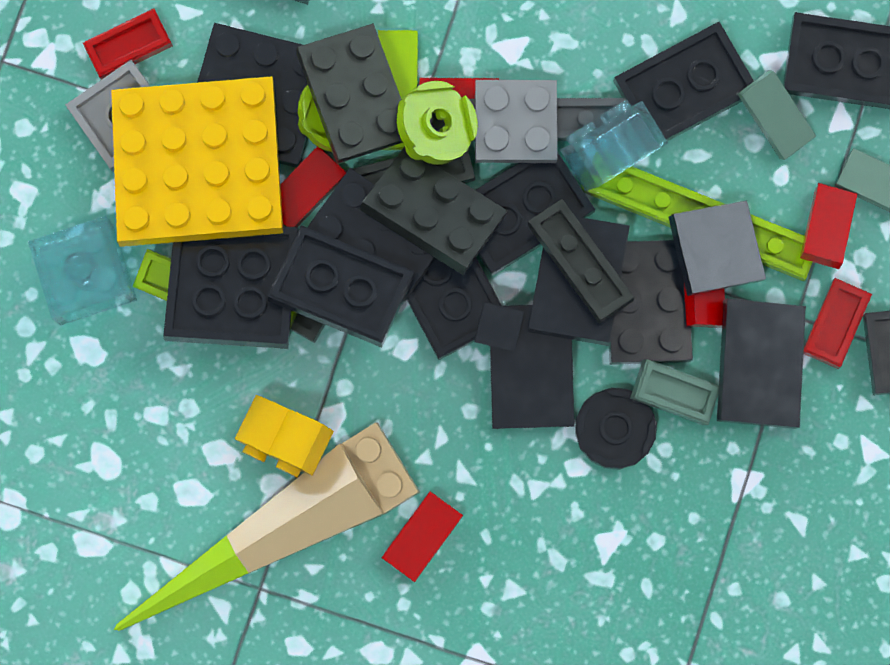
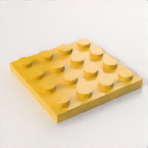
M272 76L111 90L116 227L119 247L283 233L275 92Z

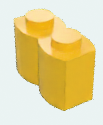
M255 395L236 434L235 440L245 445L242 451L244 454L261 462H265L267 456L278 460L276 468L298 478L301 471L313 476L334 431L314 419Z

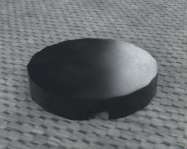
M611 387L595 393L583 403L576 417L575 436L580 450L591 462L606 469L621 470L636 465L648 455L656 440L657 422L652 409L644 403L630 399L632 391L628 389Z

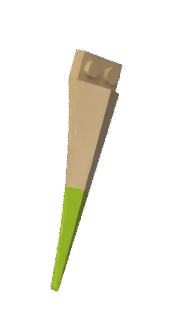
M375 422L342 444L337 445L320 459L313 476L305 472L116 624L114 630H123L264 566L382 516L420 493L379 423Z

